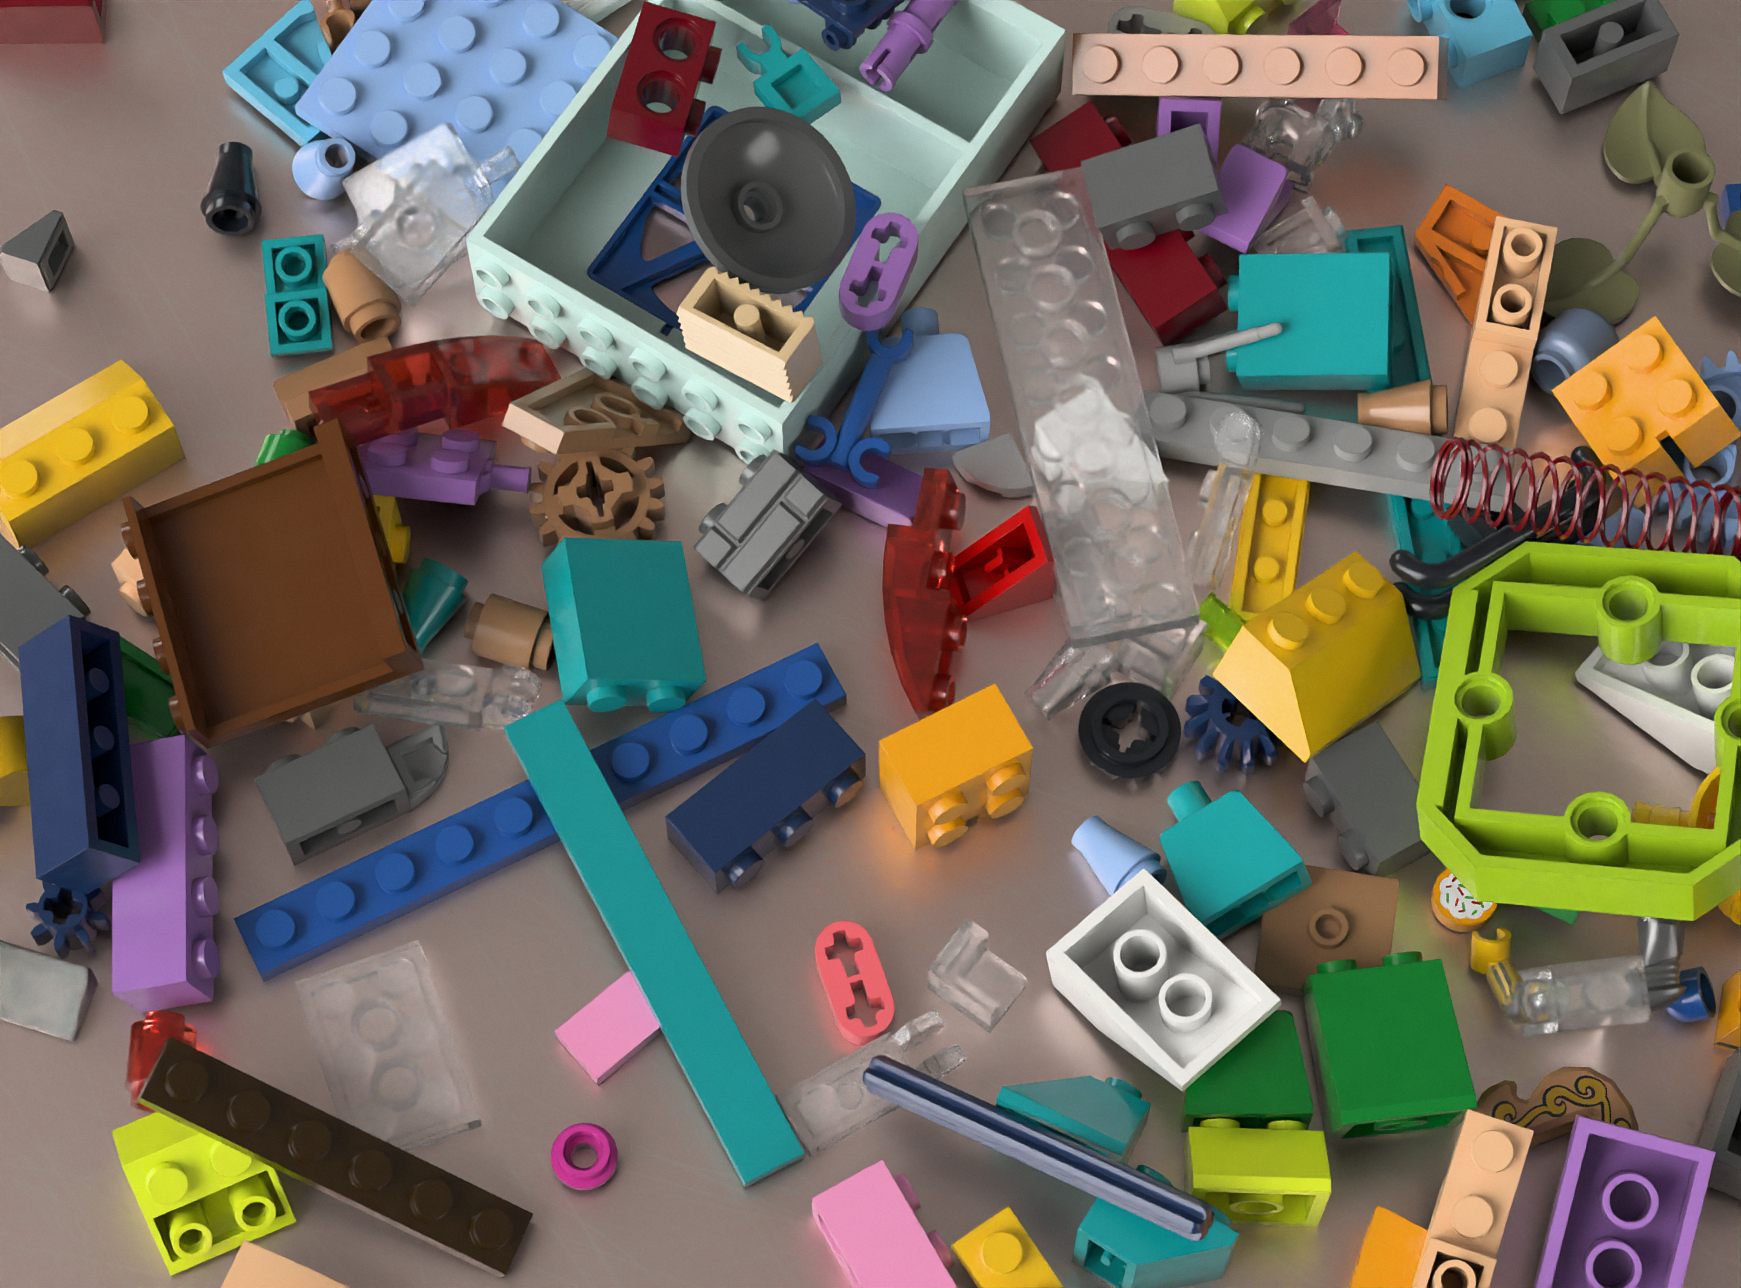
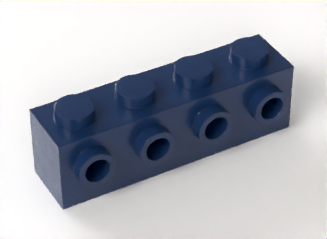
M68 615L19 646L18 651L36 879L89 894L140 864L120 634L112 629Z

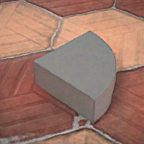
M1011 432L953 453V463L956 469L972 485L977 484L987 490L1002 493L1003 497L1019 498L1034 494V482Z
M442 721L385 747L406 789L411 809L416 808L431 797L440 786L446 774L449 762V745Z

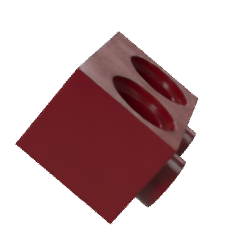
M644 1L611 106L607 137L679 157L685 135L697 138L706 101L696 99L701 82L713 85L722 54V48L712 46L716 27L715 21ZM677 50L684 53L687 58L673 59L666 56L663 52ZM655 102L663 103L670 107L672 111L659 113L651 110L646 105Z

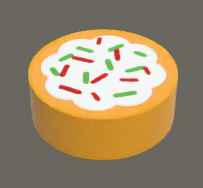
M1448 868L1438 876L1431 893V907L1436 918L1447 928L1458 932H1472L1485 926L1492 918L1498 904L1477 901Z

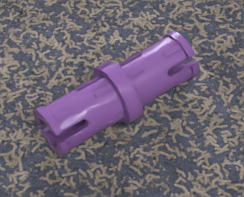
M911 0L903 11L894 12L887 21V33L868 58L860 64L859 70L865 80L875 87L879 79L883 77L884 80L879 85L880 90L891 91L895 87L896 81L915 56L928 51L934 42L932 39L933 32L952 7L960 0Z

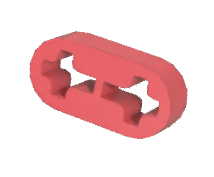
M850 921L834 922L822 930L815 944L816 967L836 1025L842 1036L852 1044L860 1046L876 1045L885 1040L893 1029L895 1006L892 993L868 931L858 923ZM845 940L849 949L861 948V950L855 953L856 975L847 977L843 963L839 958L828 959V957L834 954V943ZM863 990L866 1002L870 1008H882V1010L876 1013L875 1025L865 1027L860 1018L851 1020L848 1018L855 1013V997L853 992Z

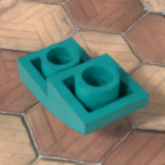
M323 234L262 240L267 293L264 295L270 355L277 357L332 351L331 301L322 279L323 273L328 267Z

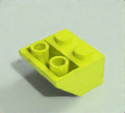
M159 1112L152 1113L112 1130L122 1168L171 1276L241 1246L244 1240L251 1242L297 1222L276 1169Z

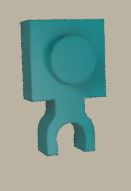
M769 24L761 28L763 41L770 48L767 52L763 54L753 53L743 41L736 45L737 58L751 73L761 75V77L753 81L755 95L765 107L786 111L812 124L842 103L838 87L805 49H800L788 58L782 51L779 35Z

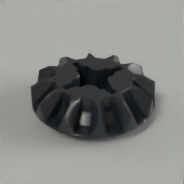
M1122 682L1107 686L1093 695L1082 710L1078 725V743L1081 744L1089 765H1095L1106 772L1111 780L1118 777L1131 778L1139 783L1146 776L1156 772L1162 773L1175 753L1178 752L1181 739V723L1178 713L1165 695L1148 685ZM1135 712L1140 713L1138 723L1140 724L1139 734L1148 739L1145 741L1134 740L1130 748L1126 747L1125 753L1120 752V734L1111 729L1113 727L1124 728L1128 720L1132 721Z

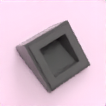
M51 211L0 247V261L9 279L46 292L53 289L74 245L63 212Z

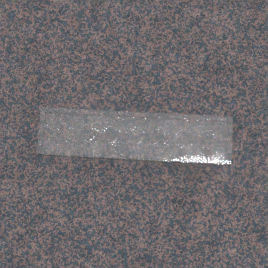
M1082 167L963 189V204L1040 518L1054 561L1053 571L1072 648L1078 649L1199 625L1200 612L1104 240L1098 229Z

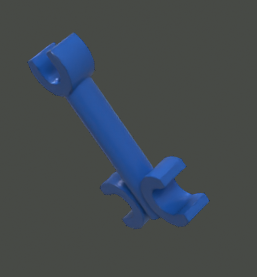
M883 327L866 331V341L870 356L838 434L834 425L827 418L819 415H809L807 420L808 429L821 433L826 438V441L817 450H809L806 447L797 445L794 451L795 457L802 464L809 467H820L828 464L841 471L849 472L850 470L853 480L859 486L867 489H878L880 484L879 476L865 471L861 467V462L866 456L871 454L890 459L892 447L883 439L877 437L863 439V436L892 365L904 361L912 352L914 347L913 330L907 328L902 334L899 344L893 347H886L879 342V336L882 333Z

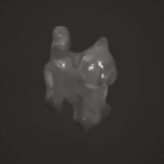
M1268 98L1258 108L1254 126L1244 135L1241 145L1272 160L1275 158L1285 160L1284 165L1289 169L1286 179L1295 183L1293 190L1302 194H1308L1312 187V180L1315 177V170L1325 162L1334 145L1357 138L1364 129L1365 119L1359 114L1357 103L1354 99H1322L1318 104L1316 114H1313L1295 105L1294 102L1298 99Z

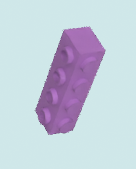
M186 735L130 744L140 864L113 879L112 994L140 1013L214 1001L213 978L217 977L220 971L219 951L213 941V915L218 913L220 905L218 888L213 879L212 854H215L219 847L218 829L212 818V793L217 791L219 782L217 767L213 758Z

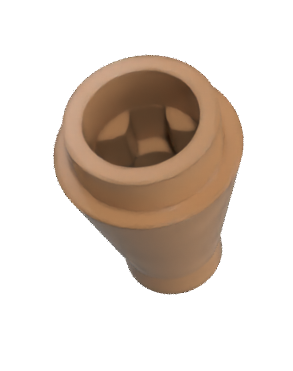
M1431 379L1373 393H1358V424L1426 435H1448L1447 385H1432Z

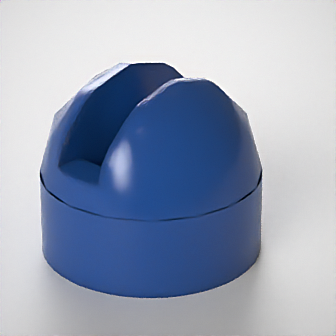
M1700 966L1680 971L1679 985L1687 988L1676 1003L1665 1008L1666 1011L1674 1019L1681 1022H1698L1714 1018L1716 1014L1715 995L1706 970Z

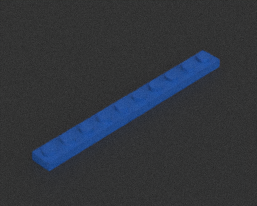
M815 643L688 703L680 709L669 712L591 749L590 752L621 810L624 811L748 752L814 699L830 713L847 705V695L819 644ZM528 779L233 919L263 982L561 840Z

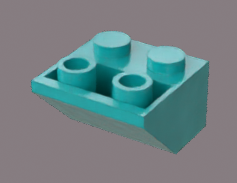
M1138 1165L1136 1170L1173 1186L1166 1177L1148 1166ZM1097 1198L1078 1227L1072 1263L1112 1288H1179L1221 1279L1229 1267L1239 1233L1229 1228L1232 1224L1231 1220L1212 1205H1210L1211 1209L1215 1213L1213 1225L1209 1228L1203 1240L1192 1241L1103 1199Z

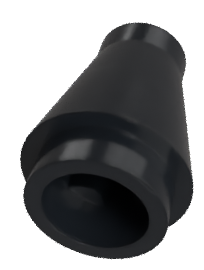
M226 142L217 148L216 161L200 204V209L206 217L207 225L217 233L233 236L247 233L254 227L255 221L262 213L253 167V151L249 146L240 142Z

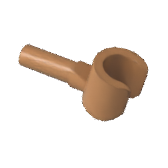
M326 0L328 14L320 21V26L332 55L336 51V47L344 40L357 22L354 12L345 9L342 6L341 0Z

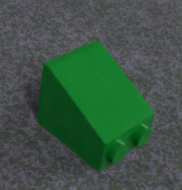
M1419 951L1401 952L1384 956L1382 958L1383 966L1357 969L1356 960L1330 961L1317 965L1318 974L1309 975L1302 985L1326 1143L1456 1127L1463 1121L1465 1112L1468 1109L1475 1111L1478 1108L1441 959L1423 961L1422 954Z

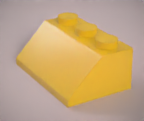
M122 359L0 429V518L19 547L23 544L30 548L34 547L186 458L174 424L143 378Z
M1354 551L1243 625L1212 674L1304 763L1416 685L1421 678L1402 593L1357 551Z

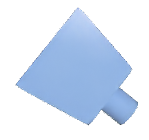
M920 307L905 311L901 315L902 334L906 328L913 330L914 347L911 354L904 361L892 365L870 419V437L885 440L892 447V455L962 450L989 440L990 413L967 336L962 333L939 334L938 313L931 308ZM902 337L884 338L879 342L886 347H893L899 344Z

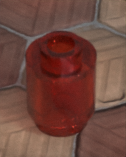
M151 1011L145 1014V1020L137 1021L131 1025L125 1089L131 1093V1107L144 1112H157L136 1102V1099L168 1037L171 1036L196 1049L198 1031L195 1027L185 1023L184 1015L172 1011Z

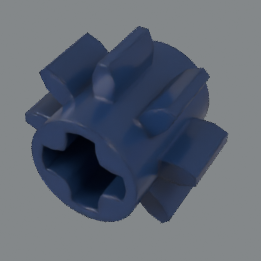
M42 881L44 893L40 897L39 903L26 904V910L30 917L37 922H42L35 926L30 933L38 946L46 945L53 939L54 948L60 960H65L70 950L84 948L91 954L95 952L92 941L95 939L98 930H109L112 926L106 914L95 911L107 901L100 887L86 894ZM72 909H78L80 915L71 914ZM57 919H66V923L60 925Z

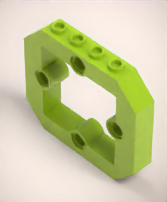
M1525 541L1453 588L1416 806L1421 840L1477 901L1695 921L1741 890V562L1735 556ZM1521 630L1598 636L1599 648L1604 656L1613 662L1624 665L1641 664L1650 660L1659 652L1663 641L1736 647L1730 697L1726 698L1717 707L1714 715L1715 760L1717 767L1721 771L1714 829L1631 822V813L1626 803L1616 795L1603 791L1588 792L1576 797L1567 806L1564 816L1479 809L1486 762L1504 756L1513 747L1517 738L1513 689L1508 681L1500 676L1507 631ZM1479 715H1490V716H1487V717H1480V718L1476 717V716H1479ZM1595 835L1607 836V838L1600 840L1590 839V837Z

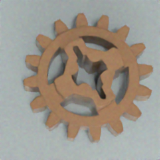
M636 447L622 448L620 451L610 449L556 454L558 462L556 465L542 461L538 464L539 479L542 482L529 484L530 500L535 503V505L529 507L532 526H541L538 532L540 543L544 547L553 545L556 542L559 544L564 538L657 539L656 525L652 521L665 520V504L659 500L665 496L664 483L662 478L653 477L655 475V465L651 457L636 462ZM571 478H573L568 485H565ZM592 487L596 488L598 498H602L603 517L598 515L597 507L592 504ZM631 518L624 526L620 528L625 519Z

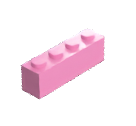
M883 1159L812 1198V1215L854 1288H957L947 1269L954 1266V1261L946 1244L936 1230L925 1233L914 1214V1211L921 1208L915 1191L902 1172L892 1176Z

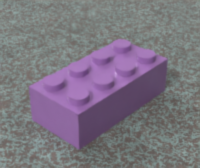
M1576 1114L1532 1288H1682L1716 1152L1697 1145Z

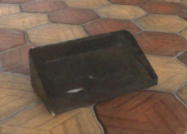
M0 940V1020L75 1042L99 983L92 969Z

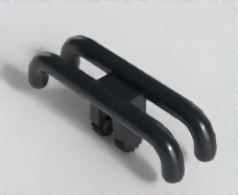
M1578 446L1571 453L1570 458L1574 461L1575 465L1580 461L1590 460L1597 465L1598 469L1603 466L1595 452L1588 446ZM1588 466L1578 469L1581 475L1582 493L1590 477L1595 473L1594 469ZM1603 471L1601 474L1603 476L1604 485H1606V471ZM1597 478L1591 486L1585 502L1582 519L1584 536L1594 529L1598 516L1600 496ZM1575 479L1569 482L1562 498L1559 526L1563 534L1570 527L1572 521L1570 517L1574 515L1576 504ZM1552 499L1537 507L1536 522L1539 530L1543 529L1547 522ZM1514 502L1513 518L1515 525L1518 526L1525 512ZM1467 507L1468 517L1471 518L1475 511ZM1460 511L1454 519L1448 520L1447 524L1455 536H1458L1460 541L1467 547L1466 549L1440 563L1422 562L1407 550H1397L1391 555L1389 564L1396 575L1409 584L1421 588L1437 589L1458 583L1437 595L1417 593L1405 582L1393 583L1403 595L1407 616L1423 621L1441 620L1448 617L1454 587L1462 583L1463 579L1472 574L1474 575L1475 572L1487 567L1525 541L1574 545L1580 538L1577 528H1575L1568 538L1561 540L1557 536L1555 528H1553L1554 520L1549 531L1537 537L1538 535L1532 529L1531 515L1525 527L1515 532L1509 525L1507 513L1501 524L1496 527V530L1491 528L1480 516L1475 522L1468 524L1462 516V511ZM1490 511L1493 522L1497 520L1500 512Z

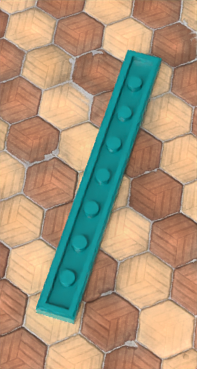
M1403 225L1342 231L1340 240L1342 253L1390 252L1395 267L1393 388L1431 379V384L1433 385ZM1367 390L1368 393H1373V392L1381 391V390ZM1386 494L1396 551L1407 550L1422 562L1440 563L1464 550L1463 543L1451 531L1450 526L1447 524L1448 521L1445 519L1441 520L1435 516L1430 501ZM1444 503V510L1447 511L1446 508L1452 504ZM1402 579V582H1405L1417 593L1423 595H1437L1458 584L1455 583L1444 588L1425 589L1411 585ZM1408 616L1421 672V689H1436L1448 617L1441 620L1423 621Z
M563 699L504 726L506 738L659 1024L743 1186L746 1188L804 1158V1150Z

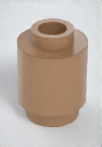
M349 248L337 253L330 260V265L324 271L322 279L345 331L352 333L355 339L361 343L369 342L379 336H390L401 325V318L399 316L401 303L379 254L361 248Z
M494 593L490 594L485 604L480 602L474 603L464 632L465 638L473 640V654L527 672H532L535 667L545 671L551 668L556 654L549 611Z

